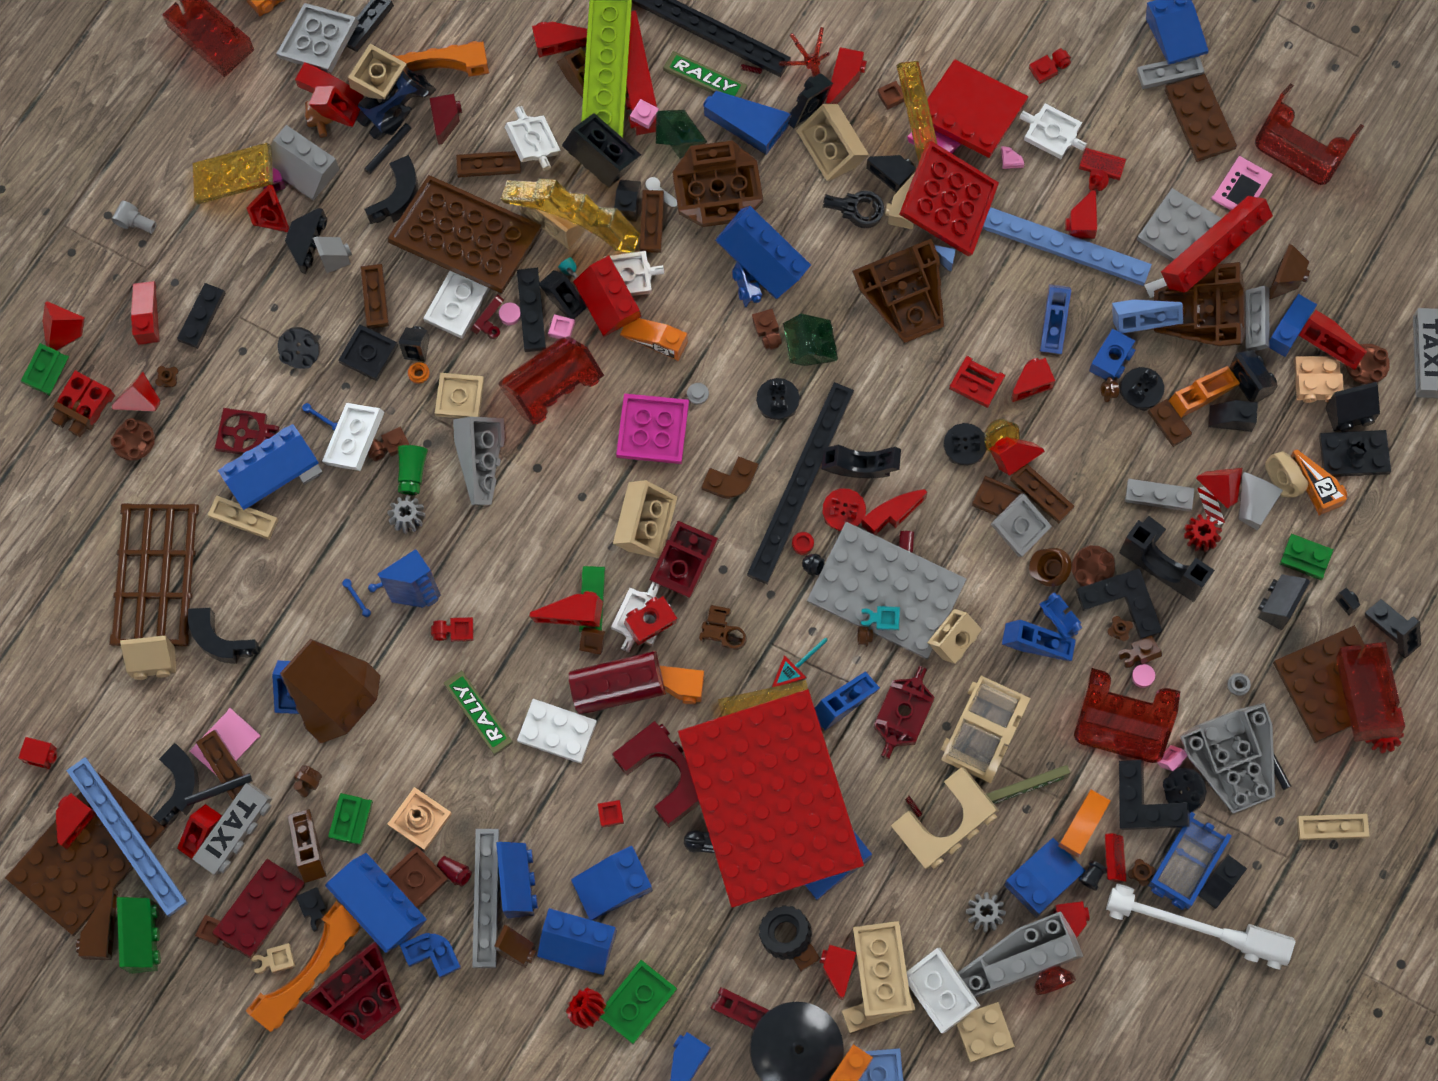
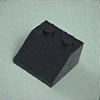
M1254 350L1235 354L1229 368L1240 384L1238 386L1248 401L1259 402L1273 394L1278 386L1277 380L1265 368L1262 357L1256 355Z
M1377 382L1334 392L1325 407L1333 431L1341 430V432H1345L1357 425L1362 424L1365 427L1375 423L1380 414Z
M1284 574L1280 576L1278 581L1273 579L1268 588V591L1271 592L1268 599L1263 598L1258 607V610L1261 611L1258 618L1283 630L1293 615L1310 580Z

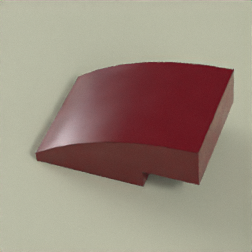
M677 521L649 580L691 598L720 540L690 525Z

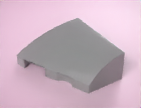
M1244 472L1241 476L1242 488L1238 519L1258 531L1283 490L1259 477Z

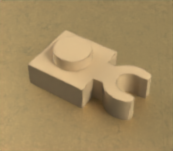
M289 943L267 949L268 956L266 957L256 955L252 958L253 962L262 961V966L254 970L256 974L264 973L269 967L272 973L296 967Z

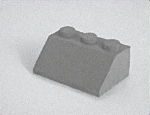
M287 125L272 141L263 165L266 169H277L285 182L313 201L340 170L336 158Z

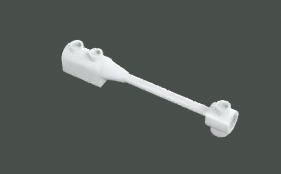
M1116 884V887L1112 888L1106 910L1110 911L1109 916L1123 920L1124 916L1129 917L1132 910L1218 937L1220 940L1245 953L1244 958L1247 960L1258 962L1259 958L1268 960L1267 965L1275 969H1281L1282 965L1287 966L1289 964L1296 942L1293 937L1248 924L1246 932L1226 928L1220 929L1134 902V889L1122 884Z

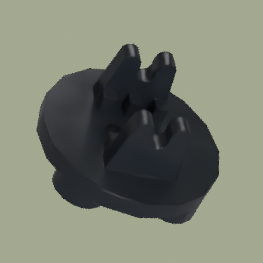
M292 327L279 337L277 346L280 355L279 359L282 363L296 369L310 368L317 361L320 354V344L316 336L309 330L302 327Z
M1138 367L1125 374L1121 382L1120 394L1129 405L1146 411L1160 402L1164 395V383L1156 371L1150 368Z
M782 378L770 379L763 383L757 391L756 398L758 409L765 418L782 420L793 416L796 413L800 400L799 392L795 385Z
M969 423L957 424L949 429L945 435L943 446L949 460L954 464L966 466L980 462L987 451V439L985 440L984 432L979 427Z
M1180 768L1174 770L1169 774L1168 778L1164 779L1163 788L1168 803H1188L1190 813L1201 808L1206 797V787L1199 773L1190 768Z

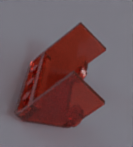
M1290 83L1280 94L1255 139V145L1259 151L1318 185H1325L1332 179L1348 155L1364 125L1360 124L1349 140L1344 137H1335L1328 146H1325L1291 126L1295 119V112L1284 103L1294 86Z

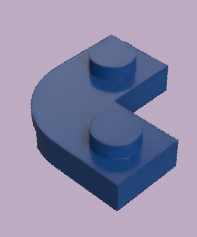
M425 933L400 944L409 967L431 957L440 978L461 969L451 944L441 935Z

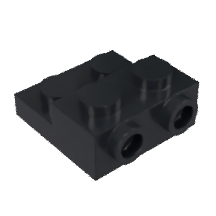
M822 73L815 77H809L804 83L805 88L796 100L798 103L790 112L791 118L788 125L793 129L803 124L824 104L833 83Z

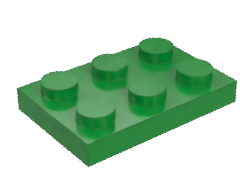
M640 960L606 1002V1007L603 1010L605 1014L601 1015L600 1018L634 1045L675 994L677 988L644 961Z

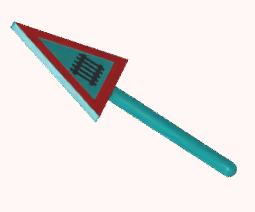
M824 638L795 665L784 655L771 690L807 679L798 668L821 648L828 639Z

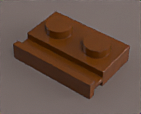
M985 476L972 506L998 517L1020 494L1026 493Z

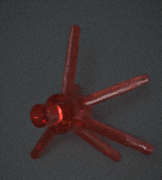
M820 27L814 53L810 54L805 51L795 35L791 33L790 37L804 56V61H781L779 65H806L807 69H811L813 77L820 74V61L830 55L829 52H826L819 56L824 28Z

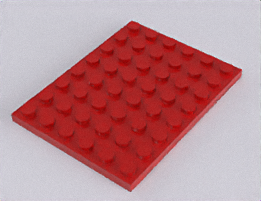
M809 689L678 731L731 908L865 866Z

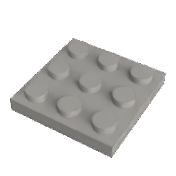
M304 3L276 55L279 59L300 65L306 62L325 72L331 73L359 21L354 16Z
M1172 188L1138 235L1137 240L1168 260L1173 261L1222 218Z

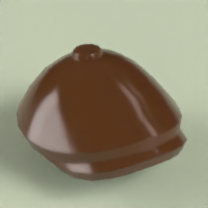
M1059 548L1040 549L1031 558L1029 573L1033 579L1045 586H1059L1070 576L1072 568L1071 559L1065 551Z

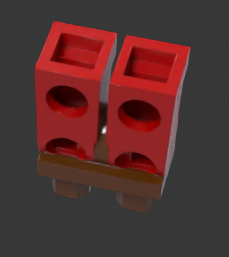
M75 370L57 402L53 405L56 411L51 421L63 428L68 419L72 420L73 423L68 430L80 438L86 429L90 431L93 429L107 403H111L116 395L110 388Z

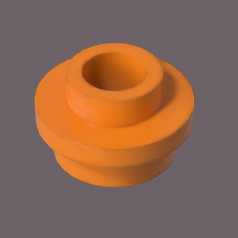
M416 362L408 369L409 379L414 383L420 384L429 378V368L422 362ZM417 371L423 372L421 376L415 375Z

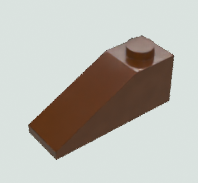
M582 47L558 60L557 64L567 81L583 98L586 54Z
M310 809L288 815L296 863L304 883L327 877Z
M108 887L81 931L80 939H77L76 952L79 953L78 956L82 959L112 960L118 891L112 887Z
M504 925L494 947L501 957L526 968L527 964H532L537 951L534 949L536 946L509 926Z

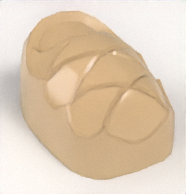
M1281 451L1272 454L1267 459L1265 464L1266 470L1273 485L1283 490L1280 494L1281 497H1297L1307 490L1308 480L1303 476L1300 466L1289 454Z

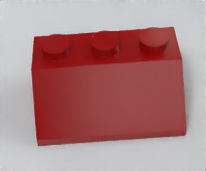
M609 255L591 264L573 281L603 337L642 317L640 309Z

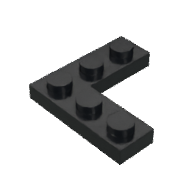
M1140 568L1076 589L1083 611L1125 597L1139 639L1162 632Z
M1142 760L1119 761V816L1121 830L1190 827L1188 803L1144 805V762Z

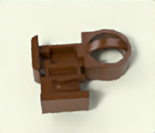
M711 605L707 619L709 625L706 621L702 623V633H700L699 639L704 642V639L722 642L721 645L723 647L733 650L743 648L747 642V636L740 627L727 626V622H725L726 615L731 614L732 610ZM738 630L743 634V638L729 636L728 634L731 631ZM727 640L740 642V644L733 646L730 645L727 642Z

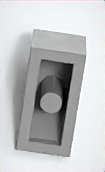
M340 237L313 238L327 273L351 264L349 256L352 254L347 243L343 245Z

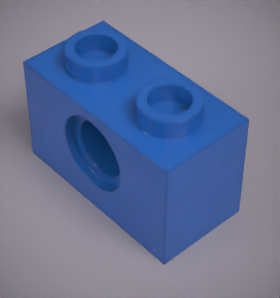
M1112 328L1091 363L1089 372L1106 381L1108 377H1111L1113 381L1116 377L1119 379L1126 368L1123 366L1126 360L1130 361L1136 351L1133 349L1135 340ZM1115 354L1119 357V359L1113 360L1109 357V355Z

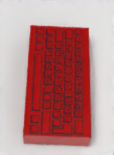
M1085 148L1079 169L1091 172L1093 169L1097 171L1104 170L1108 178L1120 181L1126 159Z
M1114 833L1105 834L1107 879L1118 883L1126 882L1123 836Z

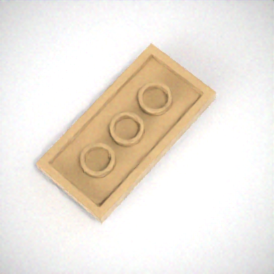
M899 921L853 927L865 1018L870 1019L912 1013Z

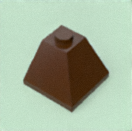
M1291 244L1288 245L1269 291V299L1298 289L1301 282L1306 283L1310 274V270L1307 269L1309 261Z

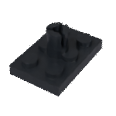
M1386 430L1320 433L1319 443L1322 468L1333 477L1386 475L1391 473Z

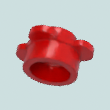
M1093 169L1090 172L1089 189H1098V191L1105 189L1109 182L1108 175L1104 170L1097 171Z

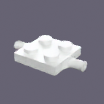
M1044 104L1041 111L1035 116L1025 111L1020 115L1019 119L1030 124L1024 141L1059 159H1062L1065 152L1071 146L1084 151L1087 143L1076 138L1082 122L1047 104Z
M523 106L516 107L515 112L519 119L507 122L505 129L520 161L538 160L543 171L549 170L551 165L547 157L556 156L561 150L545 117L527 116Z
M646 251L610 256L632 296L651 294L650 282L652 276L664 274L663 265L650 267Z
M652 581L648 592H639L629 588L611 626L612 630L622 633L626 637L621 647L623 651L626 649V652L629 653L635 641L624 625L625 618H627L626 614L635 608H638V610L644 608L647 601L656 597L661 585ZM646 615L643 618L648 624L656 621L652 615ZM657 635L644 643L653 646Z

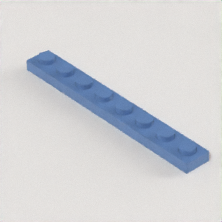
M991 207L982 228L1142 286L1145 284L1152 265Z
M85 757L66 770L166 915L170 917L188 904L89 760Z

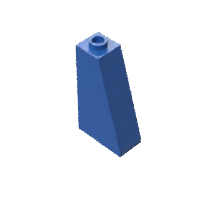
M715 91L712 96H708L703 104L704 116L765 155L768 154L788 128V122L791 118L788 112L719 91Z

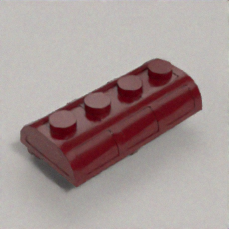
M656 651L569 672V685L573 703L580 715L666 695Z

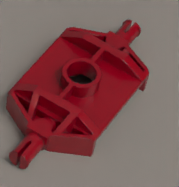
M918 666L917 672L912 679L892 681L874 723V729L884 739L886 744L881 754L883 758L886 755V759H890L892 751L896 746L916 744L935 697L923 684V678L927 669L923 668L920 675L922 666ZM906 705L911 709V713L908 716H902L899 714L898 708Z

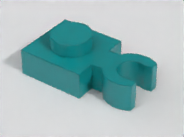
M877 606V613L867 608L861 610L862 614L870 616L868 621H861L862 626L868 627L873 623H877V630L899 631L900 607Z

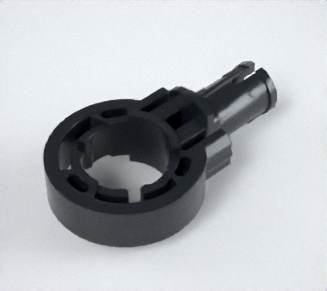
M860 191L856 194L847 193L844 198L827 194L824 196L822 208L841 211L843 214L842 218L850 219L854 225L860 228L876 226L884 214L882 199L871 191ZM871 201H874L872 207H874L875 213L871 216L870 221H868L869 217L861 216L857 205L862 202L870 204Z

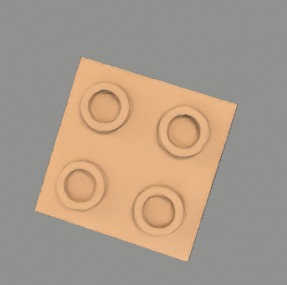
M414 787L388 822V826L426 851L452 813Z

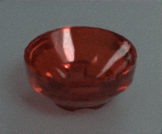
M1061 966L1049 968L1039 973V977L1034 985L1035 993L1038 996L1056 991L1074 983L1076 978L1071 971L1061 968Z

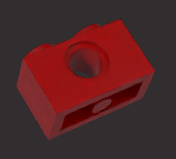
M664 596L659 599L654 597L645 603L646 606L640 610L635 608L626 614L627 618H625L624 625L638 646L676 624L678 618ZM646 615H652L656 621L648 624L643 618Z

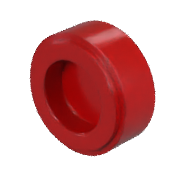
M799 532L792 539V548L799 555H807L814 548V539L807 532Z

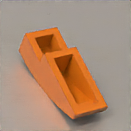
M1226 366L1195 380L1192 385L1175 392L1168 401L1182 418L1221 397L1240 383L1230 368Z
M1091 789L1058 847L1079 858L1111 800Z

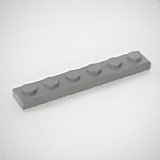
M476 829L473 968H497V950L494 945L497 941L499 867L496 842H499V829Z

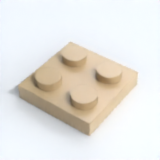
M440 373L435 416L449 418L479 417L484 377Z
M999 1002L974 1010L956 1024L970 1063L1015 1047Z

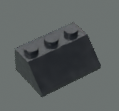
M595 113L575 126L562 144V147L570 155L575 157L608 188L619 181L641 156L635 148Z

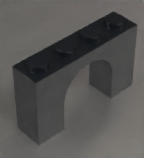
M1138 520L1125 538L1119 553L1181 595L1195 602L1215 570L1197 558L1193 560L1191 565H1183L1172 560L1154 543L1157 532Z

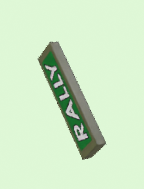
M672 51L663 67L665 72L713 94L715 91L742 98L747 90V84L675 51Z
M462 670L444 682L445 687L494 756L513 743Z
M1064 765L987 793L986 795L994 804L1066 779L1070 775L1068 765Z

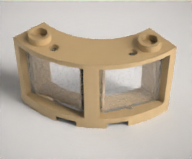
M980 676L977 683L972 682L967 693L971 696L951 739L946 738L941 748L944 754L941 760L959 769L963 767L968 773L991 783L1008 748L1004 744L1009 745L1031 698Z

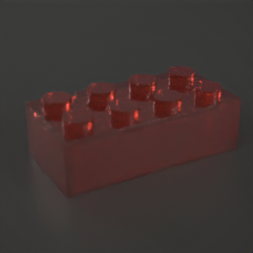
M179 0L185 12L184 14H182L176 2L162 14L167 27L223 77L227 76L254 51L250 38L238 27L235 28V25L208 0Z
M1386 642L1365 644L1362 652L1361 645L1340 647L1336 661L1355 742L1400 737L1406 726L1401 707L1398 708L1400 701Z

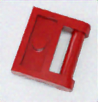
M966 356L949 389L988 408L1006 375L1001 372L998 374L972 361L973 358ZM968 368L993 380L994 383L991 384L967 372Z

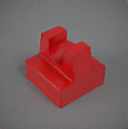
M620 800L597 804L601 828L624 824Z

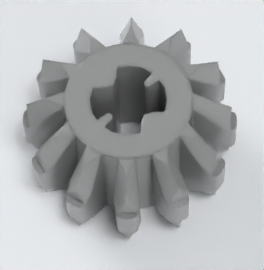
M407 495L405 501H402L398 497V504H390L393 510H389L387 513L391 517L389 523L395 525L396 531L402 528L403 533L406 534L408 528H411L415 532V525L422 526L423 523L420 519L426 517L425 513L422 512L424 506L423 504H418L417 498L411 501L410 496ZM410 512V514H411L410 516L405 515V516L403 517V514H404V513H405V514H408V513Z
M985 892L982 900L981 896L976 894V902L973 900L968 902L972 908L966 909V914L973 915L968 919V923L976 921L975 930L979 929L980 925H983V932L986 933L988 925L993 931L997 929L995 923L1002 925L1003 920L999 916H1005L1006 911L998 910L1004 903H995L997 895H994L990 900L988 892ZM988 908L990 909L989 914L992 915L984 917L981 915L983 911H980V909L985 910Z

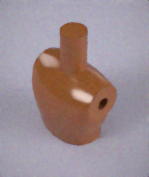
M310 100L306 101L305 117L307 126L317 127L320 138L327 137L325 125L332 123L333 120L321 116L309 105Z

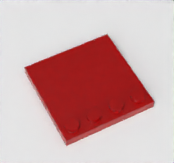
M954 59L917 113L915 121L990 158L1021 112L1029 96Z
M930 140L925 145L899 215L963 254L970 256L975 250L999 182Z

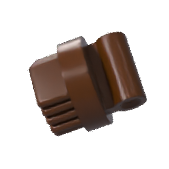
M302 765L294 776V779L297 781L294 784V789L301 797L305 798L309 795V789H317L322 775L310 766Z

